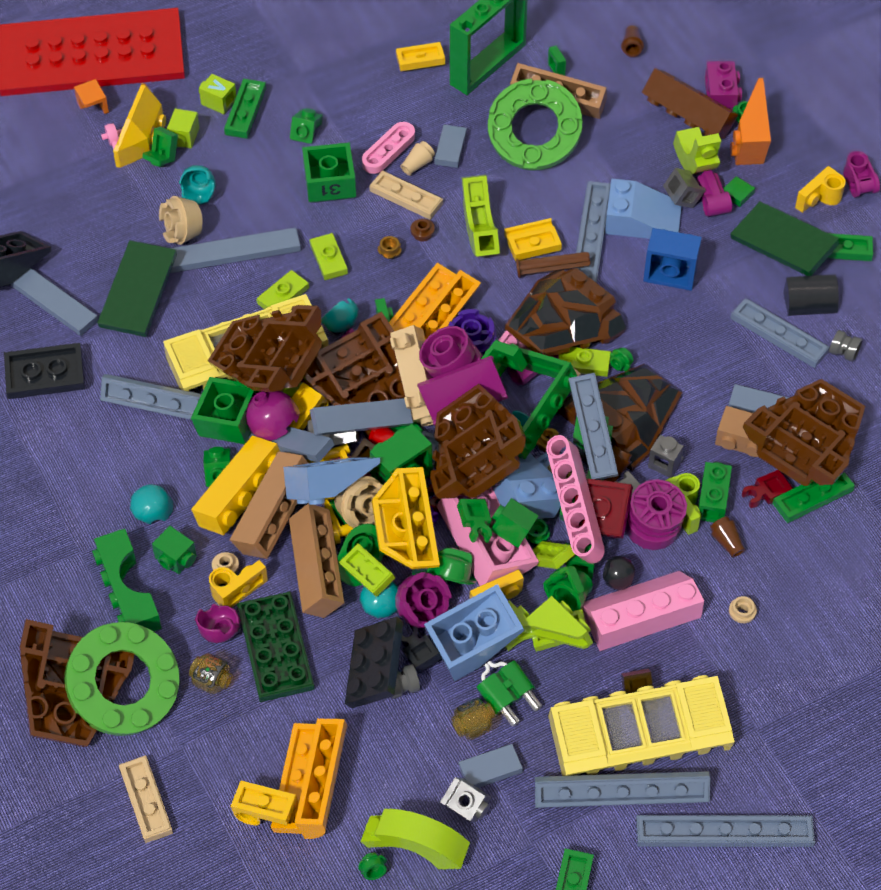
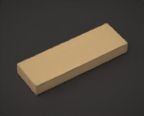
M383 170L369 186L370 192L429 220L432 219L443 205L442 198Z
M146 755L120 764L119 769L145 844L173 834Z

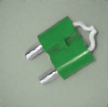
M515 660L508 664L505 662L492 663L489 661L484 665L486 670L482 673V682L476 688L496 715L502 713L511 726H516L520 721L510 708L513 703L525 698L534 711H538L542 707L541 703L532 693L535 689L534 684ZM490 666L493 668L504 666L499 670V672H497L496 674L493 673L485 679L486 675L490 671Z

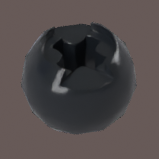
M613 556L605 564L603 579L606 585L612 589L624 590L633 581L635 567L628 558Z

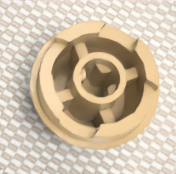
M172 196L170 199H166V203H161L159 221H164L166 232L162 234L168 243L176 242L181 245L201 233L202 214L197 202Z
M370 476L361 477L335 496V507L349 526L355 528L358 525L367 523L375 525L372 499L383 486L377 479Z

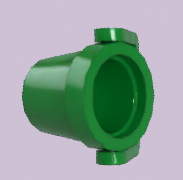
M574 566L560 567L550 574L549 578L544 581L543 587L548 599L553 596L559 603L564 601L572 611H576L583 607L586 598L593 588V583L586 573L576 570Z

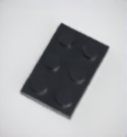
M80 343L4 352L6 394L8 399L85 389Z
M397 616L355 630L345 705L352 709L395 695L404 623Z

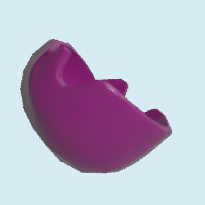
M212 604L211 608L207 611L199 609L195 618L201 636L211 643L218 644L231 639L240 628V618L236 610L228 605L218 606Z

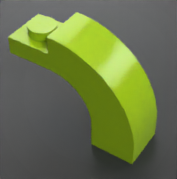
M699 127L676 131L673 145L678 159L685 170L695 174L718 168L720 160L717 154L721 144L719 133L702 136Z
M487 175L461 177L464 215L473 254L476 257L500 254L498 229L494 226L490 209Z
M384 809L382 815L370 816L360 841L367 848L398 847L412 851L427 859L438 869H461L470 844L461 834L437 820L399 809Z

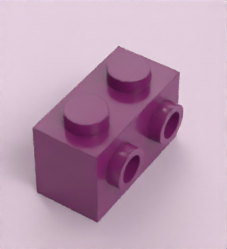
M707 61L704 77L706 95L732 110L737 105V102L742 100V88L737 86L740 82V72L735 70V62Z

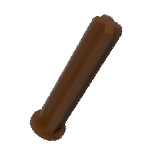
M589 252L520 261L516 258L518 278H521V275L587 267L591 263Z

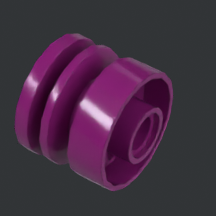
M447 326L438 329L424 341L419 351V360L432 378L481 360L483 357L465 330L458 326Z
M655 479L640 484L631 496L625 527L626 533L633 543L649 550L664 549L673 544L679 535L686 515L687 502L685 495L677 486L669 481Z

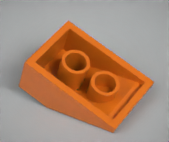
M758 78L740 119L738 129L734 130L733 133L734 142L730 143V154L735 157V165L764 164L771 143L763 78Z

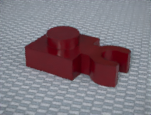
M775 470L757 478L755 486H746L741 496L743 498L749 495L754 496L755 498H752L749 502V507L755 508L759 506L761 500L765 499L768 504H771L775 497L793 488L779 470Z

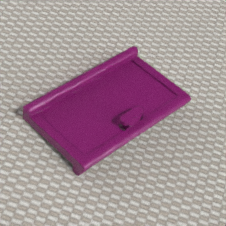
M493 356L417 384L434 426L436 425L437 412L478 383L498 402L508 399L507 392L493 362Z

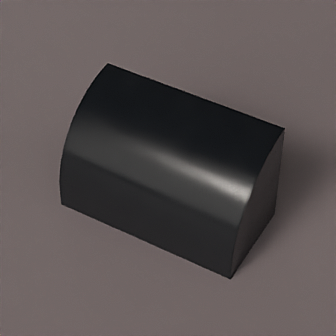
M836 274L786 277L783 294L788 316L832 314L838 312L839 291Z

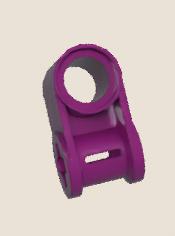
M862 151L850 152L847 156L843 175L849 185L852 196L855 198L867 192L878 193L880 190L879 178L874 172L868 156Z

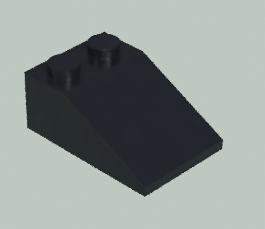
M22 231L0 235V288L1 286L12 284L49 254L51 246Z

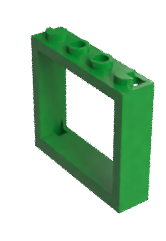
M479 0L450 24V85L465 95H469L526 46L528 0ZM505 8L504 33L471 60V36Z
M521 348L523 351L522 355L528 364L525 367L526 370L555 378L522 427L526 441L523 452L518 457L526 459L570 393L569 378L577 377V374L571 362ZM502 365L499 368L498 373L500 377L506 370L507 366Z

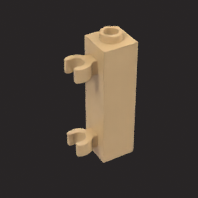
M412 325L391 332L390 342L392 349L395 351L405 392L406 408L411 410L413 422L421 424V426L433 425V420L417 387L418 383L432 378L419 360V351L425 341L423 329Z

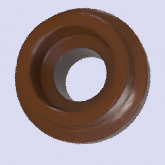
M417 219L411 224L410 231L416 240L424 242L432 237L435 232V226L428 219Z

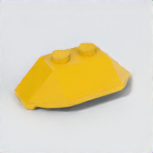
M141 84L113 150L116 167L121 168L141 159L144 152L152 150L154 128L165 127L166 115L163 114L162 104L147 84Z
M423 467L397 468L372 499L379 551L411 569L439 567L440 563Z

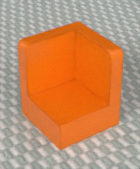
M96 79L74 87L77 104L80 109L99 104L104 114L109 113L106 96Z

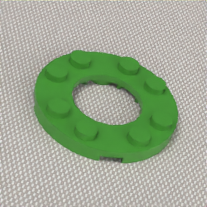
M525 79L505 88L496 97L489 111L488 134L493 148L502 159L521 169L542 170L561 163L574 151L581 137L582 114L578 102L565 87L551 80ZM533 104L547 106L558 119V129L555 136L549 142L538 146L523 144L515 137L512 131V122L517 112Z
M128 622L105 624L86 634L72 651L65 670V689L74 711L88 722L92 728L116 736L138 734L156 725L171 709L179 688L178 665L167 643L150 629ZM118 651L133 653L148 667L150 675L149 689L145 696L136 703L129 705L113 704L105 699L97 689L95 680L96 668L100 661L110 653Z

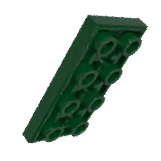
M761 201L730 233L732 240L806 276H812L840 244L839 238Z
M129 240L97 322L100 328L147 337L177 257L176 249Z
M291 591L237 603L259 702L315 690Z

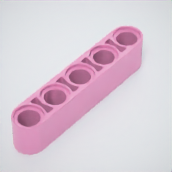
M557 435L548 441L546 449L571 548L578 557L587 563H597L602 559L605 551L579 450L564 436ZM566 447L564 453L559 455L562 448ZM572 471L571 476L566 479L568 472ZM579 495L577 501L572 503L573 498ZM585 519L583 526L578 528L580 521ZM592 544L591 549L585 553L587 545Z

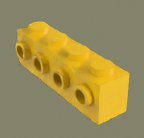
M253 435L192 507L191 510L199 527L223 536L248 507L277 452H280L277 443Z

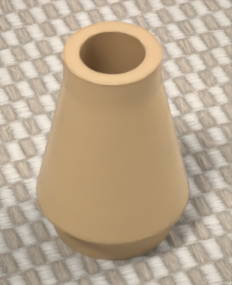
M424 141L416 143L400 167L404 173L410 176L416 170L430 163L435 152Z

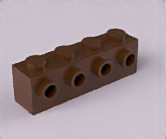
M654 68L641 92L648 96L647 101L658 107L661 104L667 108L665 112L676 118L678 116L685 118L684 123L692 128L698 126L703 129V135L705 136L719 133L720 138L725 139L738 116L736 112L670 73L658 68Z

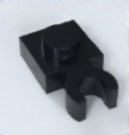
M410 625L413 634L409 637H405L402 634L401 644L405 646L403 651L406 657L413 664L415 670L420 673L442 658L428 636L424 635L421 637L418 628Z

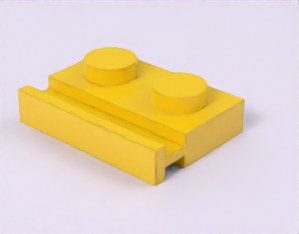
M551 218L504 229V236L507 238L508 246L515 261L516 258L522 260L562 249V243L555 227L552 225Z

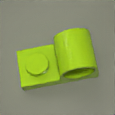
M683 473L664 480L677 486L685 495L687 510L682 526L688 535L697 532L701 519L700 510L695 505L700 488L699 479L693 474Z

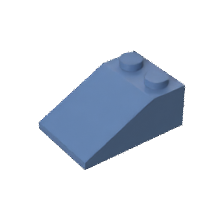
M611 178L605 234L650 239L652 228L679 233L681 206L675 205L670 196L637 181Z
M530 453L526 459L519 457V468L492 486L499 504L505 507L512 498L537 514V519L554 518L561 505L553 474Z
M352 457L285 466L283 469L286 498L296 499L297 504L325 503V498L337 496L380 464V458Z
M498 584L424 624L454 681L480 668L524 631L523 626Z

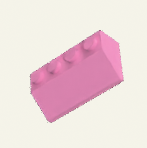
M493 487L476 498H469L460 494L456 498L440 499L437 508L459 549L472 554V573L479 586L518 569L523 575L538 564L539 561L526 538L523 539L518 548L492 532L488 543H485L484 537L481 534H478L476 542H471L469 538L471 527H463L457 504L460 499H485L492 520L489 527L492 528L496 522L492 517L500 506Z
M677 571L625 588L624 590L585 601L581 609L584 612L586 623L591 629L590 632L599 651L701 618L704 599L693 578L681 571Z

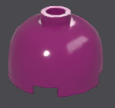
M262 391L257 393L250 401L246 412V420L254 436L272 441L288 433L286 428L293 420L295 422L298 421L300 411L294 400L283 391Z
M425 572L417 573L406 578L398 587L395 596L396 609L399 616L407 624L417 628H426L425 623L448 611L451 592L446 582L440 576H434Z

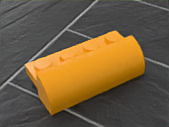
M436 263L390 320L389 324L394 331L415 325L423 329L426 340L438 329L449 326V322L456 318L458 312L463 309L477 291L481 282L462 270L455 274L441 264Z
M317 718L316 724H293L279 790L296 794L297 801L288 825L271 823V829L274 833L302 834L305 839H315L325 834L347 729L345 719Z

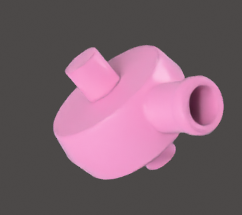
M114 123L104 126L105 134H101L102 140L108 139L110 146H113L114 150L122 129L116 130Z

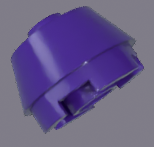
M462 310L458 312V316L452 322H449V326H458L465 330L482 356L496 340L497 331L493 320L479 314V310Z

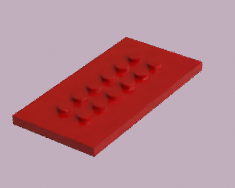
M168 8L0 24V96L72 90L75 86L96 79L100 87L185 79L179 9Z

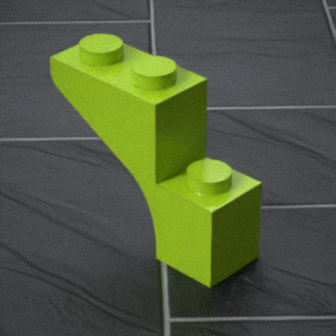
M551 596L530 615L521 605L516 607L510 600L508 601L524 628L521 634L505 646L508 651L518 643L530 638H543L581 649H586L593 644L589 635L590 627L581 618L576 620L572 616L573 611L564 601L559 603Z

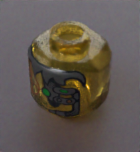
M211 653L197 656L189 670L192 684L210 694H217L222 689L226 690L233 678V674L230 673L229 662Z
M474 698L457 706L454 709V716L451 717V721L459 737L464 736L468 740H473L492 730V719L496 716L489 703L484 704L480 699Z

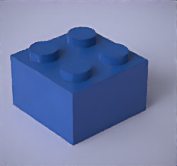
M652 228L647 248L643 282L692 291L702 237Z

